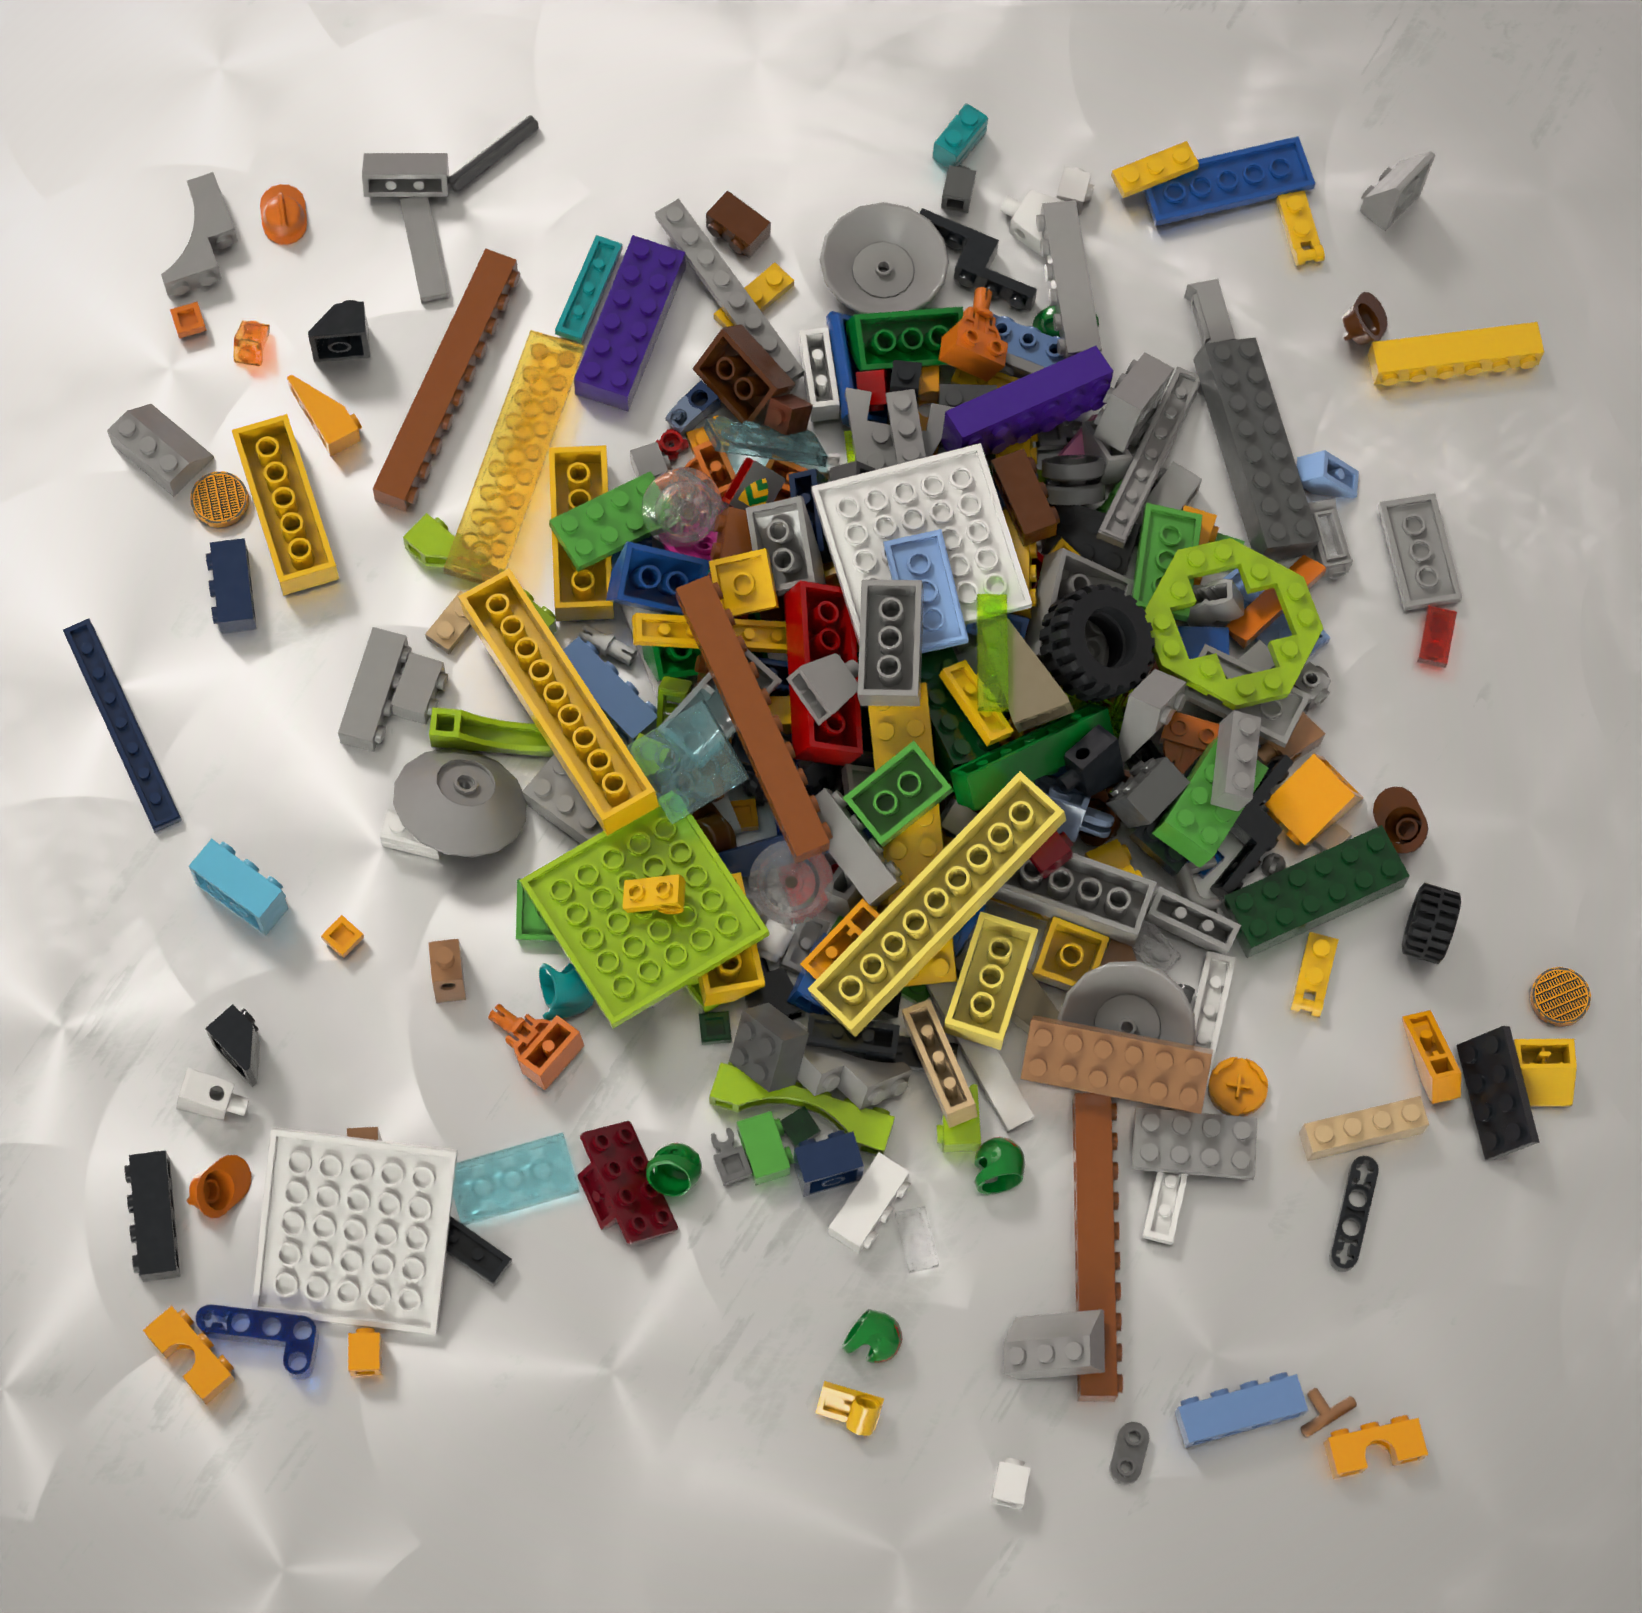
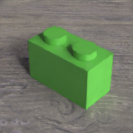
M772 1111L738 1121L736 1123V1130L752 1170L755 1186L790 1175V1165L794 1164V1159L789 1146H783L781 1136L785 1134L780 1119H774Z

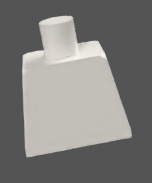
M1034 190L1027 193L1022 203L1007 196L1001 211L1012 216L1009 232L1038 255L1045 258L1046 256L1041 255L1040 240L1043 239L1042 231H1037L1036 215L1041 213L1042 203L1062 202L1063 200Z
M187 1067L176 1108L224 1120L227 1111L244 1116L249 1098L233 1094L234 1083ZM219 1096L221 1100L215 1101L211 1097Z

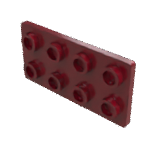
M630 1121L586 1131L580 1135L591 1163L577 1177L601 1230L610 1228L618 1222L627 1244L630 1245L669 1234L678 1229V1225L664 1195L656 1191L647 1180L646 1167L649 1161Z

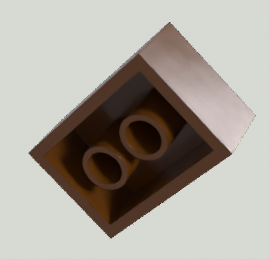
M742 324L722 328L692 368L746 429L764 425L770 398L787 395L796 386V383Z

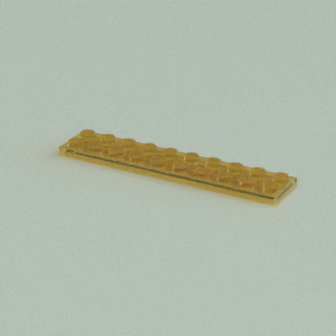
M530 330L447 557L444 574L481 584L507 570L584 354V345Z

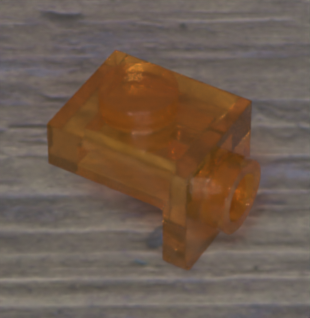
M241 321L234 337L235 363L253 366L262 365L263 348L270 335V325L257 321Z

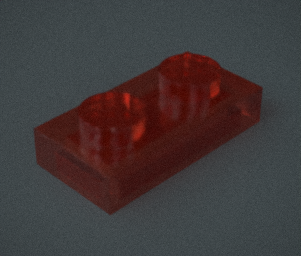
M1428 606L1417 662L1446 668L1457 611Z

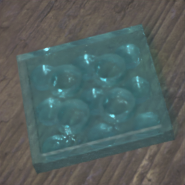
M701 700L626 746L654 788L657 800L671 824H675L750 779L705 700Z

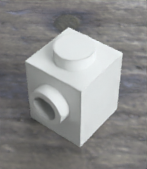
M1064 167L1056 198L1063 201L1076 200L1078 215H1081L1085 200L1091 201L1094 190V185L1090 184L1092 173L1085 172L1077 167Z

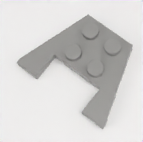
M846 387L845 400L847 402L848 418L853 438L855 461L857 460L875 469L897 465L891 426L867 420L872 392ZM931 403L926 431H922L926 457L933 455L942 439L945 411L954 407Z

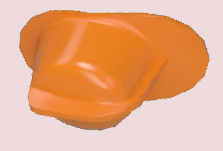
M287 184L272 186L265 191L260 202L262 227L265 235L277 244L289 245L297 242L307 230V215L303 194L296 187Z
M226 1155L220 1158L208 1169L194 1176L190 1183V1197L186 1200L187 1203L194 1205L209 1218L223 1216L248 1193L251 1185L249 1165L243 1158L237 1155Z

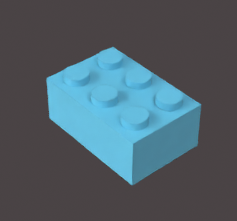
M211 839L189 865L196 885L266 936L289 909L285 900L286 895L281 890L283 886L273 877L268 876L266 879L259 874V868L250 860L245 859L242 861L236 857L235 850L227 843L222 841L218 844Z

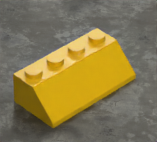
M741 872L732 874L746 896ZM757 943L698 978L704 1007L736 1001L765 986Z

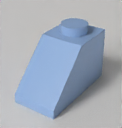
M1326 450L1297 457V470L1305 490L1318 495L1345 498L1357 497L1358 470Z

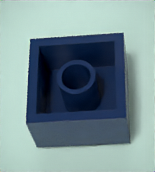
M836 1131L829 1134L828 1139L816 1142V1139L804 1140L798 1144L799 1147L794 1148L793 1165L803 1197L858 1182L862 1178L864 1164L854 1132Z

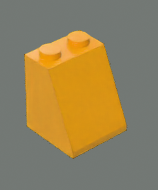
M1313 754L1271 795V798L1264 805L1269 809L1266 813L1278 825L1282 822L1289 829L1286 834L1295 844L1299 846L1303 843L1305 846H1310L1314 840L1330 826L1338 822L1364 797L1323 756Z

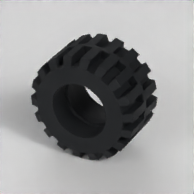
M1424 883L1419 888L1402 939L1403 954L1435 964H1439L1444 959L1460 912V893L1428 883Z

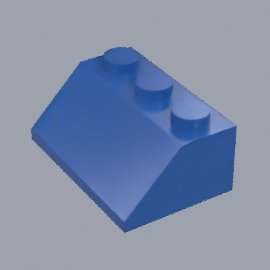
M627 541L611 572L606 601L667 615L684 616L676 599V588L707 576L710 560Z

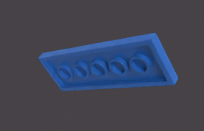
M1296 136L1198 159V169L1143 190L1154 224L1159 226L1274 199L1282 194L1312 190L1315 187V181L1300 138Z

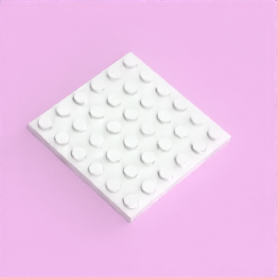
M981 443L811 486L812 496L858 645L860 640L862 580H892L883 542L911 535L942 530L965 625L1032 607L1031 597Z
M273 1127L270 1132L251 1312L436 1335L458 1150Z

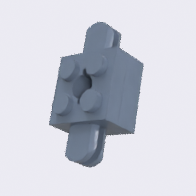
M1044 775L1035 780L1034 784L1065 812L1066 821L1056 830L1059 834L1062 831L1065 832L1069 839L1076 842L1079 830L1101 838H1107L1110 835V827L1113 826L1115 819L1109 813L1088 807L1091 797H1086L1076 788L1067 794L1062 792L1056 783L1058 777L1052 775Z

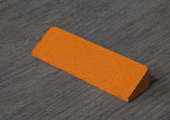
M1303 555L1288 569L1303 576L1308 589H1310L1324 576L1327 568L1321 563ZM1275 589L1263 591L1244 609L1243 616L1232 620L1225 626L1229 627V635L1243 649L1284 613Z

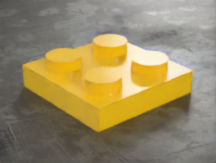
M764 548L709 561L712 582L719 584L724 597L720 601L724 610L730 609L733 617L779 607L768 549Z

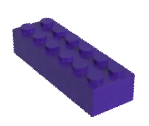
M632 235L575 375V395L627 412L629 411L686 269V252Z
M1093 346L945 411L941 443L947 452L981 443L985 457L990 454H999L1008 446L1015 443H1024L1033 435L1040 432H1049L1060 423L1074 421L1085 412L1102 408L1105 405L1103 400L1110 389L1114 371L1098 347Z

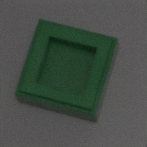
M729 1011L699 1014L702 1045L732 1043Z
M805 1106L781 1120L784 1133L794 1148L799 1147L798 1144L800 1142L812 1139L821 1133V1130Z

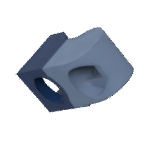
M701 380L669 411L665 420L681 436H685L686 432L695 429L710 413L714 414L721 408L719 397Z

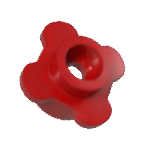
M668 429L663 433L660 440L656 441L661 452L667 455L670 461H676L678 455L689 447L688 440L683 439L681 434L674 429Z

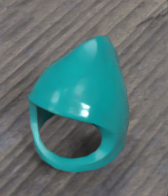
M570 961L561 972H558L546 963L540 966L539 981L543 998L549 1007V1011L543 1014L545 1020H553L556 1015L560 1018L575 1016L583 1013L593 1005L594 998Z

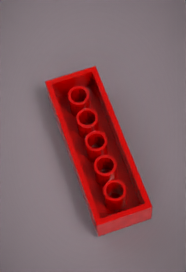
M800 580L784 594L789 675L804 664L832 654H838L844 663L849 660L857 662L856 635L841 587ZM789 684L792 746L796 755L794 759L845 766V764L852 763L863 754L858 691L838 711L818 726Z

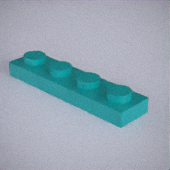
M598 235L595 236L557 323L555 335L582 344L622 252V243Z

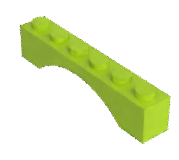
M427 513L403 536L405 549L426 566L457 570L473 577L480 583L503 572L501 570L497 572L492 568L491 562L483 554H475L469 549L470 545L460 535L455 537L448 531L447 525L438 517L433 519ZM523 589L552 634L557 631L555 615L547 607H539L533 602L534 598Z
M432 707L429 730L431 747L552 757L554 755L534 723L503 721L472 714L464 710Z
M728 1062V1064L720 1063L709 1096V1104L737 1113L764 1105H789L799 1108L805 1106L808 1111L818 1114L832 1123L839 1131L845 1130L846 1133L854 1132L859 1151L875 1156L879 1152L884 1155L895 1119L886 1109L873 1107V1109L864 1108L860 1110L849 1098H844V1100L836 1099L828 1091L814 1096L808 1089H804L803 1085L799 1082L789 1087L768 1092L731 1062Z

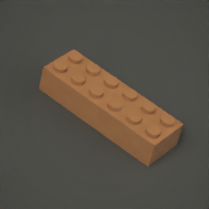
M1034 1015L1030 1023L1020 1079L1201 1114L1213 1049Z

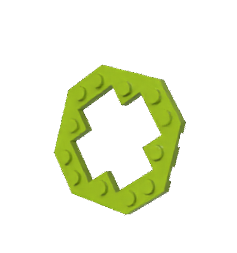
M1232 538L1177 550L1145 609L1147 614L1145 618L1148 623L1151 622L1153 628L1150 631L1151 637L1155 638V648H1152V652L1154 653L1159 671L1169 675L1173 674L1186 681V685L1206 696L1210 694L1223 701L1222 705L1232 710L1287 698L1323 630V625L1304 577ZM1238 569L1247 594L1272 588L1275 589L1292 636L1271 640L1267 646L1276 668L1226 679L1217 653L1189 659L1171 611L1193 607L1196 604L1197 600L1189 579Z

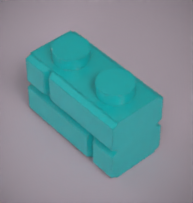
M965 104L959 111V115L953 118L934 142L932 158L946 168H949V165L960 166L986 134L988 117L971 105Z

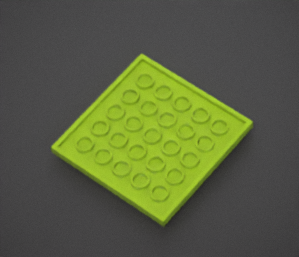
M675 789L658 798L659 807L608 836L602 831L520 880L521 886L613 1029L770 935L769 930ZM680 874L685 878L684 911L680 914H664L657 910L627 913L622 909L624 880Z

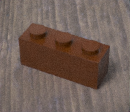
M1024 448L992 459L990 468L993 474L992 478L1023 547L1056 535L1057 523H1060V518L1054 506L1050 507L1047 501L1049 495L1044 482H1039L1037 479V467L1034 459L1027 457Z

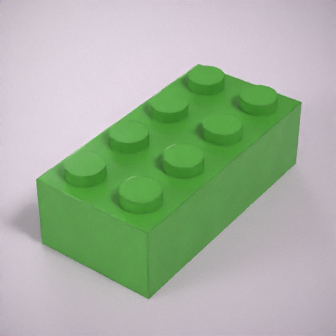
M1218 736L1206 747L1187 777L1190 783L1171 802L1152 832L1153 835L1199 868L1214 857L1244 809L1243 807L1239 811L1211 805ZM1258 760L1254 791L1269 769Z

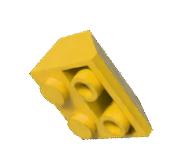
M1574 1038L1514 1039L1530 1107L1572 1106L1577 1070Z

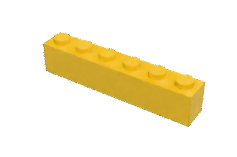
M1538 322L1376 341L1371 343L1367 356L1373 384L1391 386L1401 381L1410 380L1416 383L1424 381L1426 378L1438 377L1439 379H1447L1458 374L1473 376L1482 371L1490 370L1503 372L1515 367L1529 369L1539 365L1544 354V348Z

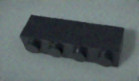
M166 1150L129 1155V1165L124 1166L126 1183H131L132 1194L127 1195V1205L129 1213H134V1224L130 1225L131 1242L136 1243L137 1254L132 1255L134 1273H139L143 1282L180 1277L170 1157Z

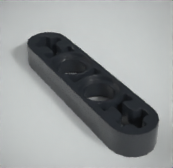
M1369 1156L1356 1158L1349 1169L1329 1253L1331 1266L1339 1272L1351 1270L1359 1258L1379 1173L1377 1162ZM1366 1164L1367 1170L1371 1171L1372 1174H1367L1363 1185L1357 1184L1360 1180L1361 1171L1356 1168ZM1355 1191L1362 1193L1365 1197V1205L1361 1207L1353 1206L1349 1200L1350 1193ZM1347 1220L1356 1222L1359 1227L1358 1234L1354 1236L1347 1235L1342 1229L1343 1222ZM1345 1242L1356 1243V1246L1350 1244L1348 1247L1347 1256L1351 1260H1347L1345 1264L1340 1263L1341 1259L1336 1254L1341 1253Z

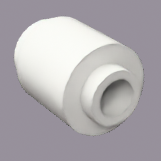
M775 917L774 922L767 920L765 926L769 930L770 935L757 943L759 956L778 963L780 957H784L795 933L790 930L792 924L778 917Z

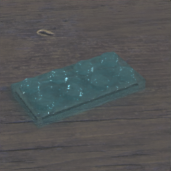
M726 417L706 418L704 430L715 451L822 467L826 466L828 455L817 436L810 430L785 436L770 427L760 426L753 421L738 423Z
M563 1132L456 1163L453 1197L460 1222L464 1226L580 1192Z

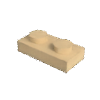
M462 591L456 595L425 634L427 640L448 654L451 653L472 627L463 613L458 598L459 595L463 594Z

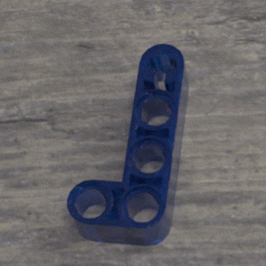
M213 1304L205 1305L197 1311L195 1316L196 1324L207 1337L285 1347L283 1365L287 1373L296 1380H304L312 1374L318 1348L319 1331L311 1318L301 1315ZM214 1315L217 1321L226 1323L227 1330L223 1323L213 1322L211 1327H208L205 1320H210L211 1316ZM244 1318L250 1320L247 1330L243 1332L234 1330L235 1323L238 1320ZM272 1322L281 1324V1329L276 1335L270 1336L265 1334L268 1324ZM302 1326H308L312 1329L311 1335L306 1339H298L296 1337L297 1330ZM296 1357L307 1359L305 1367L301 1370H293L291 1368V1362Z

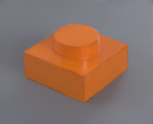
M198 302L170 309L179 339L206 331Z

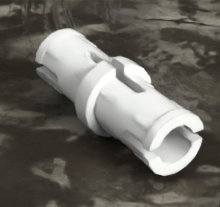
M588 624L583 626L584 632L580 631L578 636L585 643L587 641L591 642L600 651L601 655L605 657L609 655L625 663L627 666L633 663L631 659H635L638 652L637 649H633L616 640V637L612 634L606 635L590 627Z

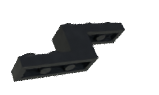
M924 208L921 209L920 214L933 223L948 246L963 250L955 265V280H958L961 285L966 287H984L986 292L987 290L992 291V298H1001L1008 301L1015 308H1024L1031 311L1035 303L1037 289L990 269L998 251V239Z
M1286 754L1275 756L1268 762L1266 766L1269 769L1254 791L1253 800L1244 807L1230 830L1245 846L1211 886L1210 890L1217 897L1225 896L1241 889L1243 886L1242 880L1247 874L1254 872L1261 864L1259 859L1265 852L1273 849L1279 841L1277 837L1283 829L1260 806L1264 805L1271 798L1272 793L1270 791L1274 786L1279 785L1288 777V769L1294 762Z
M816 1013L809 1014L807 1028L809 1037L806 1045L865 1053L866 1060L876 1062H905L912 1070L925 1072L911 1038L899 1036L900 1025L871 1021L854 1037L833 1016ZM949 1043L957 1058L958 1044Z

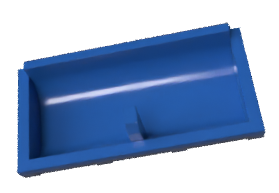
M831 311L826 316V326L829 331L841 422L843 425L851 427L848 418L847 402L845 400L846 387L857 389L856 372H860L848 347L845 322L852 316ZM884 405L885 411L868 412L867 420L887 424V405Z

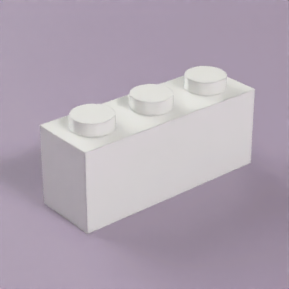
M828 327L800 330L799 349L802 368L804 369L807 402L813 404L810 422L839 419L840 403Z
M879 1152L829 1226L828 1234L858 1254L863 1247L869 1249L878 1235L874 1231L880 1221L884 1224L887 1222L894 1211L891 1204L896 1197L902 1199L910 1187L911 1183L907 1181L910 1171Z

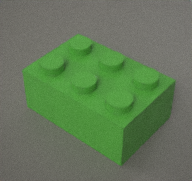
M912 741L845 795L843 799L884 848L954 790L917 743Z

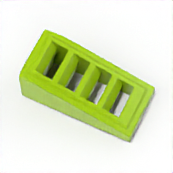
M668 676L663 677L658 687L656 737L664 738L658 727L669 716L666 712L672 713L678 706V704L667 703V701L681 703L691 692V681Z

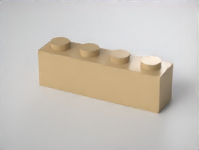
M928 999L902 1009L904 1024L949 1128L976 1118V1103L931 1000Z
M1421 1096L1305 1123L1299 1135L1307 1161L1423 1134L1429 1126Z

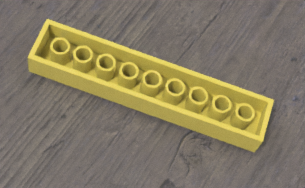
M1020 771L808 988L812 997L856 1037L1066 821L1064 810Z

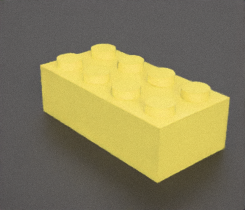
M980 911L944 1022L943 1030L945 1033L1001 1050L1036 942L1038 929Z

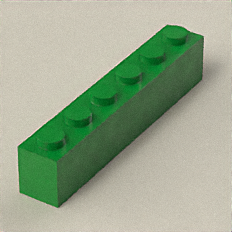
M1089 703L1071 714L1060 717L951 770L950 775L957 804L971 808V810L983 809L1020 771L1033 783L1044 775L1055 774L1058 772V768L1065 765V753L1098 724L1114 735L1108 708Z

